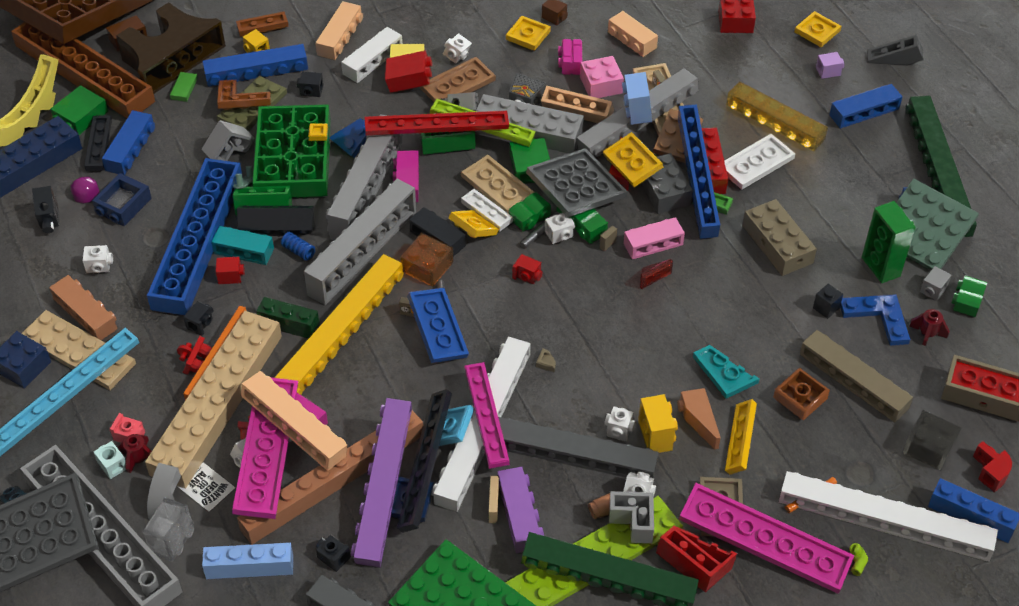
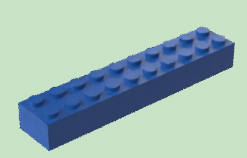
M205 158L147 294L151 310L185 315L190 310L213 254L211 242L219 226H224L233 204V193L235 191L233 185L236 183L235 174H242L240 163Z

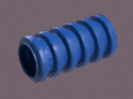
M287 232L281 239L283 247L306 261L311 259L315 253L313 245H310V243L291 232Z

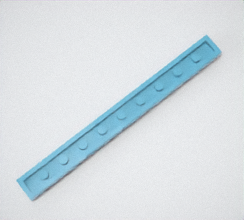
M124 328L0 428V456L139 344L138 338L128 329Z

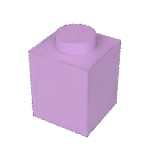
M838 52L818 55L816 69L821 79L841 76L844 61L840 58Z

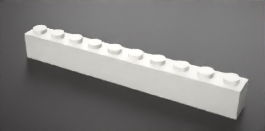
M508 337L505 344H501L500 355L493 361L492 372L487 374L498 417H502L530 357V343ZM475 410L463 441L455 443L454 451H450L447 459L448 464L442 468L439 476L440 481L438 484H434L431 493L434 496V505L458 512L485 454Z
M786 472L778 503L788 505L797 500L796 502L799 504L797 506L803 510L988 562L993 555L997 529L987 525L972 523L965 519L954 518L944 513L929 511L922 507L907 505L900 501L889 500L882 496L864 493L861 490H853L839 484L824 482L818 478Z

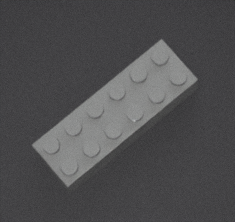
M483 94L476 109V112L507 111L509 123L536 131L534 139L545 138L547 149L565 153L575 152L577 148L576 137L583 132L584 115L485 94ZM480 130L475 131L477 134L501 138Z

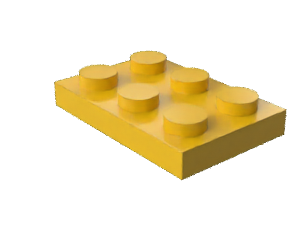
M632 132L603 151L607 160L633 187L664 168L663 163Z

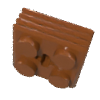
M798 368L775 389L773 398L799 418L805 420L828 399L830 390L804 370Z

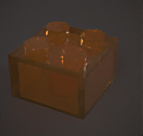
M421 233L400 257L403 272L433 287L453 264V248Z

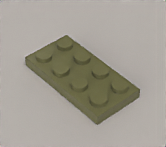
M259 76L242 93L270 92L271 105L267 106H275L287 94V88ZM251 106L246 109L236 107L223 110L217 115V121L221 120L239 125L249 131L257 123L259 107Z

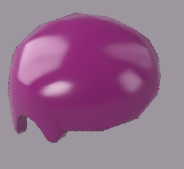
M88 176L74 180L70 186L71 194L78 203L91 202L100 193L97 182Z

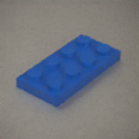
M445 288L409 292L407 298L431 363L467 358L469 352Z

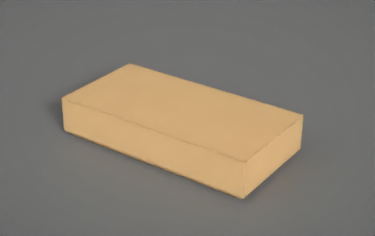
M491 476L489 523H496L498 520L499 478L498 476Z

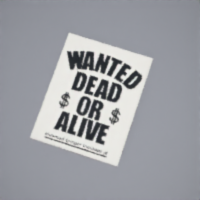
M204 462L200 465L187 488L179 487L207 511L212 510L235 489L232 484Z

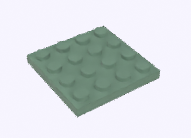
M916 179L911 181L896 202L916 227L907 257L930 270L934 266L940 269L943 268L979 216L978 212Z

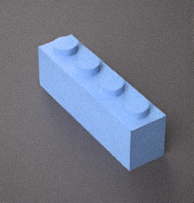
M291 543L203 547V571L206 579L293 575Z

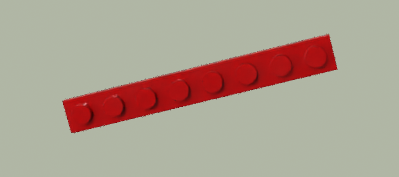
M507 111L364 117L366 135L509 129Z

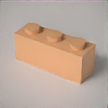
M624 11L609 19L608 33L642 57L657 48L658 35Z

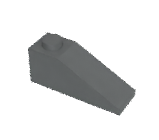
M917 35L868 49L869 63L909 65L924 60L923 48Z

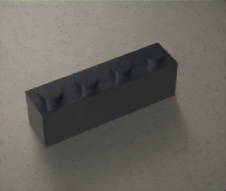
M239 206L237 208L238 230L254 233V230H262V233H273V230H280V233L298 230V233H309V230L314 228V206Z

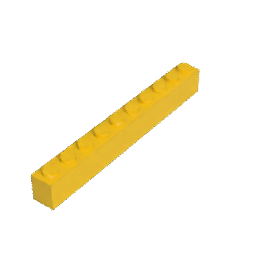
M383 254L275 378L297 380V393L302 395L305 388L313 383L318 373L325 369L330 359L336 356L337 351L346 345L349 337L358 331L361 323L369 318L374 308L381 304L386 294H389L393 286L401 281L404 275L402 263Z

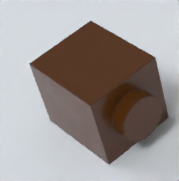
M547 0L542 4L541 18L555 25H559L567 18V4L559 0Z

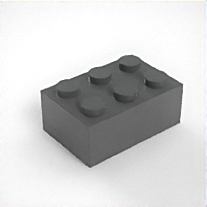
M670 153L658 156L657 158L663 163L664 168L640 183L657 214L690 206L693 190L673 155Z

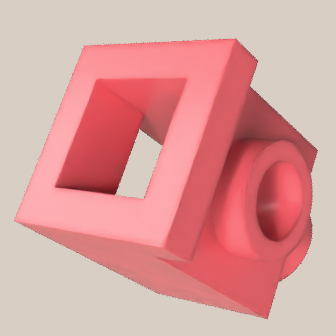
M121 413L118 414L110 428L113 440L120 443L131 434L145 435V429L141 421L124 417Z

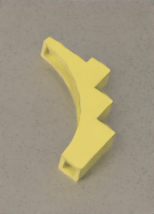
M40 54L35 74L26 93L19 103L0 119V146H7L21 138L25 128L37 127L40 110H50L53 107L56 93L52 91L59 59Z

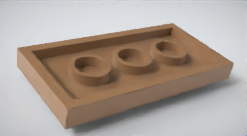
M474 57L431 78L429 85L420 86V89L435 102L436 98H448L447 94L473 92L495 81L496 75L477 57Z

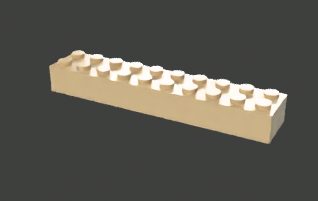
M247 311L243 312L145 461L149 476L153 477L158 463L178 467L181 478L177 486L187 488L242 401V383L262 369L281 339L282 334L279 322Z

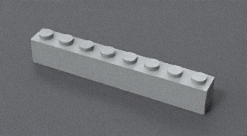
M682 69L649 90L652 121L698 92V78L686 69ZM625 106L576 137L578 150L586 148L596 158L603 154L605 149L619 141L620 137L623 138L631 132L635 133L650 122L631 125L630 118H626L625 108L628 106Z

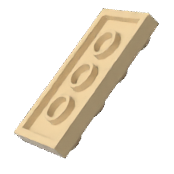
M486 155L461 172L463 179L508 214L509 209L513 205L523 201L530 194L535 193L489 155Z

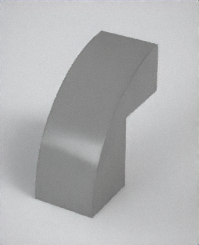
M158 463L148 494V520L166 525L169 524L177 508L173 492L181 478L178 467Z

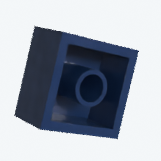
M18 331L0 346V375L24 389L51 363L46 347Z

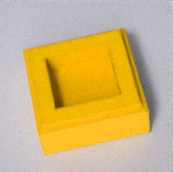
M310 124L309 141H327L328 124Z

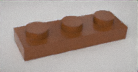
M284 11L236 21L240 37L247 35L255 29L261 33L289 27Z

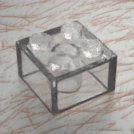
M164 497L144 529L143 533L147 545L158 557L174 562L177 555L179 556L182 553L187 538L192 536L194 526L188 505Z

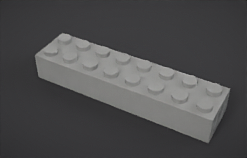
M402 134L367 135L365 144L360 148V154L354 159L352 169H349L345 182H342L338 195H335L331 208L327 209V231H329L331 240H336L341 232L347 229L353 220L364 212L367 206L372 204L393 163V158L396 157L397 151H399L402 145Z
M399 179L389 184L387 189L381 195H378L375 201L370 206H367L364 212L358 218H355L352 224L347 229H344L335 241H332L329 247L323 253H320L311 265L305 268L304 276L307 296L326 305L416 213L415 187Z

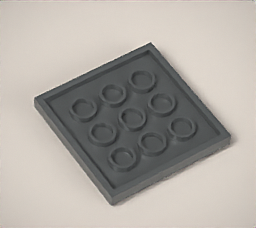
M586 148L529 166L526 171L567 218L625 198L628 192Z

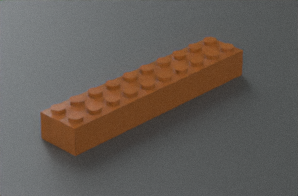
M26 22L11 31L16 47L38 61L40 54L59 59L56 73L78 87L81 85L104 98L108 107L125 118H128L132 110L142 112L155 102L152 86L76 38L63 44Z

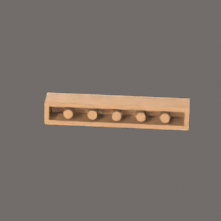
M259 371L242 383L241 397L327 471L346 457L347 444L344 439L335 435L327 425L322 424L298 400H294L288 395L284 388H280L275 384L271 377Z

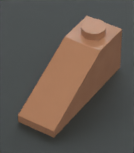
M705 388L681 392L680 400L677 401L679 412L683 413L685 421L714 450L719 449L721 437Z

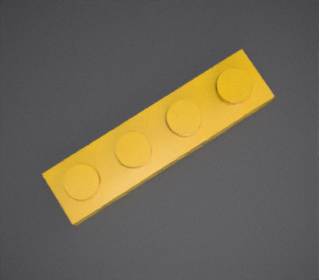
M753 399L738 403L735 407L725 471L729 475L744 471L747 468L757 405Z

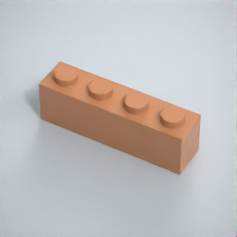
M67 275L49 287L53 299L92 336L102 340L117 330L115 315L111 311L108 312L101 301H96L89 290L85 291L77 279L73 280Z

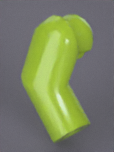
M853 543L849 548L850 553L855 555L853 558L855 563L851 572L856 576H861L868 562V556L860 544Z

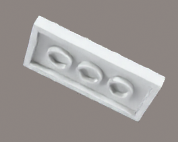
M769 134L724 162L728 178L742 190L795 159V153L773 134Z

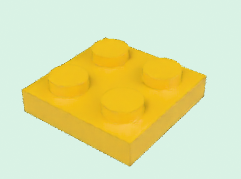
M814 11L795 27L794 33L822 47L841 31V25Z
M521 16L506 34V40L535 51L550 33L551 26Z
M474 210L451 212L448 217L454 222L456 227L464 229L467 235L473 238L497 235L499 228Z

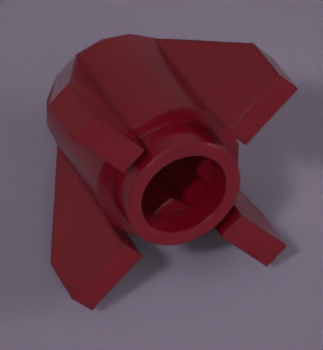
M935 309L926 310L924 313L913 318L909 326L918 330L920 327L921 333L925 336L922 343L924 346H926L929 337H934L938 334L940 337L948 338L950 332L943 319V315Z
M131 434L117 447L121 454L126 455L125 468L127 473L132 472L135 463H141L145 458L147 460L152 451L146 446L149 442L148 436Z

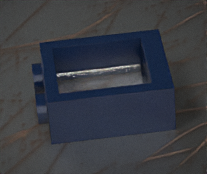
M119 173L92 202L97 215L106 217L113 223L125 226L152 198L149 186Z

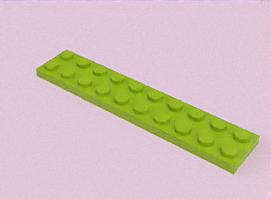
M656 496L653 498L654 535L652 543H631L630 524L609 523L574 544L633 560L657 546L660 537L670 528L676 526L683 529V525L663 500ZM538 568L528 569L505 582L536 606H553L589 585L584 581L569 580L563 575H550L545 570Z

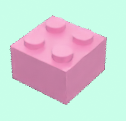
M613 56L581 62L580 78L588 96L602 98L623 93L622 82H624V78Z

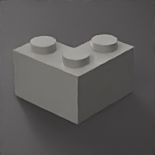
M219 120L202 150L210 159L228 161L234 150L247 153L255 138L244 127Z
M610 491L609 523L630 524L631 543L653 542V493Z

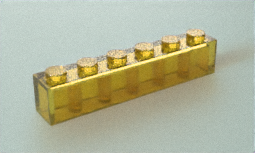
M740 81L728 92L727 106L813 151L826 139L827 126Z

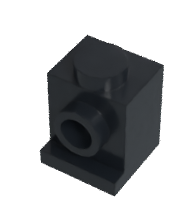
M197 301L184 315L186 329L203 336V329L210 325L213 319V308L208 304Z
M329 535L327 539L321 538L316 545L317 558L336 572L351 558L349 546L347 544L344 545L332 535Z

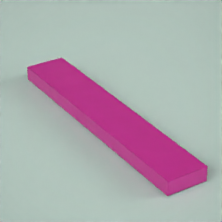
M483 362L465 365V373L489 469L510 465L485 364Z

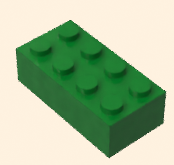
M895 201L874 208L861 257L881 284L901 277L916 228L913 221L906 216L903 209Z

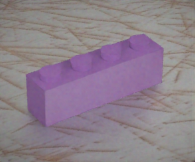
M522 467L498 471V478L515 552L521 553L524 551L529 532L543 536L544 532L543 528L538 527L537 524L539 522V514L537 509H533L532 504H535L533 492L528 490V486H530L528 474H524Z

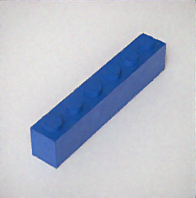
M303 44L203 60L208 87L219 85L221 80H236L238 82L256 79L259 76L268 77L308 70Z

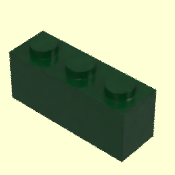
M267 297L262 299L256 311L259 316L279 322L282 332L308 339L320 326L317 310Z

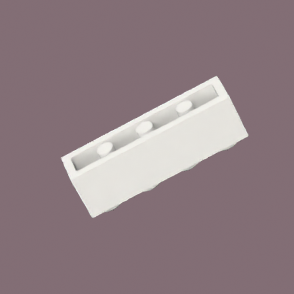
M389 27L380 31L341 62L343 75L356 83L360 82L383 64L387 58H390L391 44H403L402 35Z

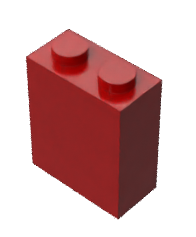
M426 50L386 59L385 81L390 93L429 85L430 77H432L430 68L432 67V59L430 56H427Z

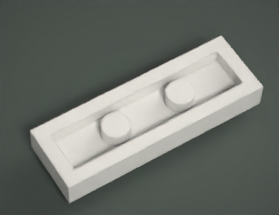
M475 189L461 198L463 205L499 228V231L513 222V217Z

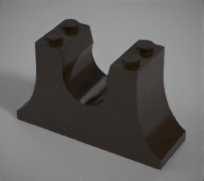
M168 2L156 10L161 35L145 36L139 30L131 27L116 35L122 61L139 73L140 79L152 86L153 94L176 80L180 72H188L226 46L222 23L219 19L194 17L184 13Z

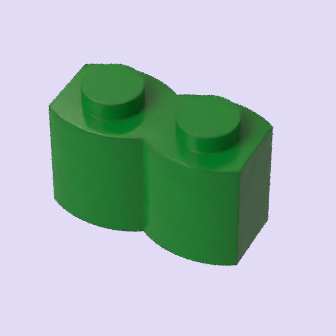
M537 192L530 194L523 201L516 203L509 209V214L513 217V223L522 231L532 229L537 222L547 219L551 213V205Z
M966 275L963 280L959 279L956 288L959 294L954 293L951 302L955 304L953 310L976 317L987 282Z

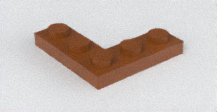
M221 80L218 87V109L229 110L236 107L246 109L251 106L271 105L270 92L237 94L236 80Z

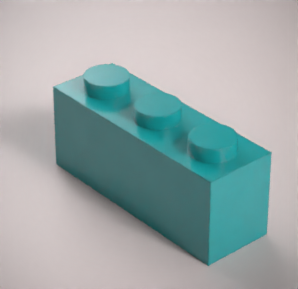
M219 226L211 242L213 252L216 255L240 257V260L267 265L274 250L271 236L233 229L231 227Z

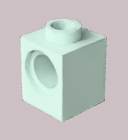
M112 441L94 451L97 463L109 479L126 470L125 458Z

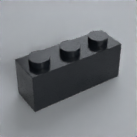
M425 207L409 219L411 233L449 258H453L466 246V234L461 229H457L447 220L442 219L435 212Z

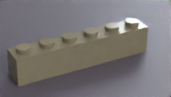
M816 330L802 343L800 351L802 357L893 422H896L909 410L913 397L907 391L902 390L890 379L885 378L874 368L861 361L860 358L845 350L843 346L831 340L827 335Z

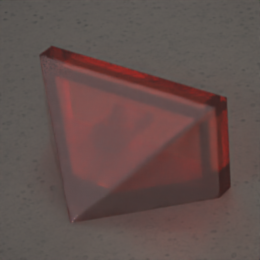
M668 259L643 267L640 288L644 289L671 274L673 260Z

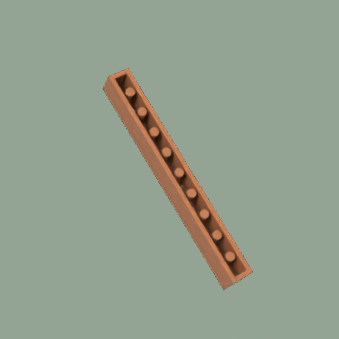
M413 410L411 411L405 447L418 440L423 429V421ZM376 431L347 448L346 457L327 471L320 465L281 489L276 519L238 516L237 520L240 531L250 544L253 545L368 472L369 463L374 461V456L372 455L373 444L378 442L379 437L376 436Z

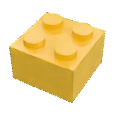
M665 394L641 398L638 418L646 448L659 453L673 450V443L676 442L675 431L678 430L677 420L672 418L671 403L667 402Z

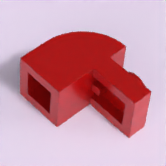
M982 441L977 446L973 455L977 461L985 466L978 479L995 493L1005 484L1012 469V460L1005 450L998 454L994 448Z

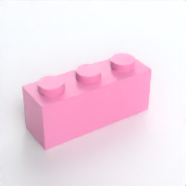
M675 217L625 231L623 244L633 260L682 246L685 233Z

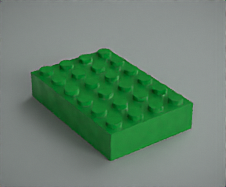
M329 105L259 106L253 187L290 186L291 197L328 196L331 124ZM310 124H328L327 141H309Z

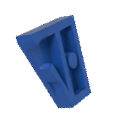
M360 118L333 134L330 139L355 158L361 146L366 142L365 122Z

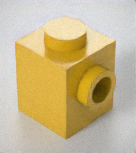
M256 29L243 36V48L247 53L270 49L268 38Z

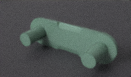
M246 166V176L243 178L242 174H235L236 183L233 185V188H245L253 182L252 166Z

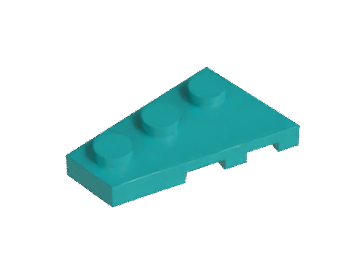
M711 345L693 352L695 361L725 399L759 383L760 378L745 372V368L729 361V357Z

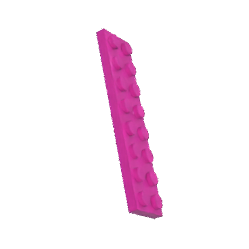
M272 378L275 384L280 388H284L288 395L296 400L297 380ZM253 406L232 514L276 519L289 437Z
M695 483L678 519L839 594L855 556L698 483Z

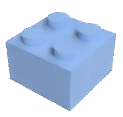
M646 72L625 75V82H622L623 93H627L623 96L624 104L628 106L625 108L626 118H630L631 125L652 122Z

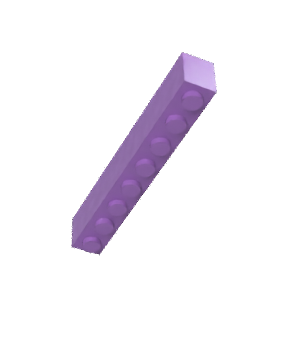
M386 398L385 405H381L380 417H383L382 423L377 425L376 436H379L378 442L374 443L372 448L374 461L369 463L368 475H371L370 481L365 483L364 495H366L365 503H361L359 515H362L361 523H357L355 535L358 536L357 543H353L351 549V556H354L355 564L381 568L412 411L410 401Z

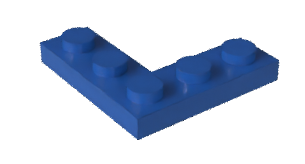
M896 294L842 298L840 309L843 318L881 315L889 345L909 344L910 337Z

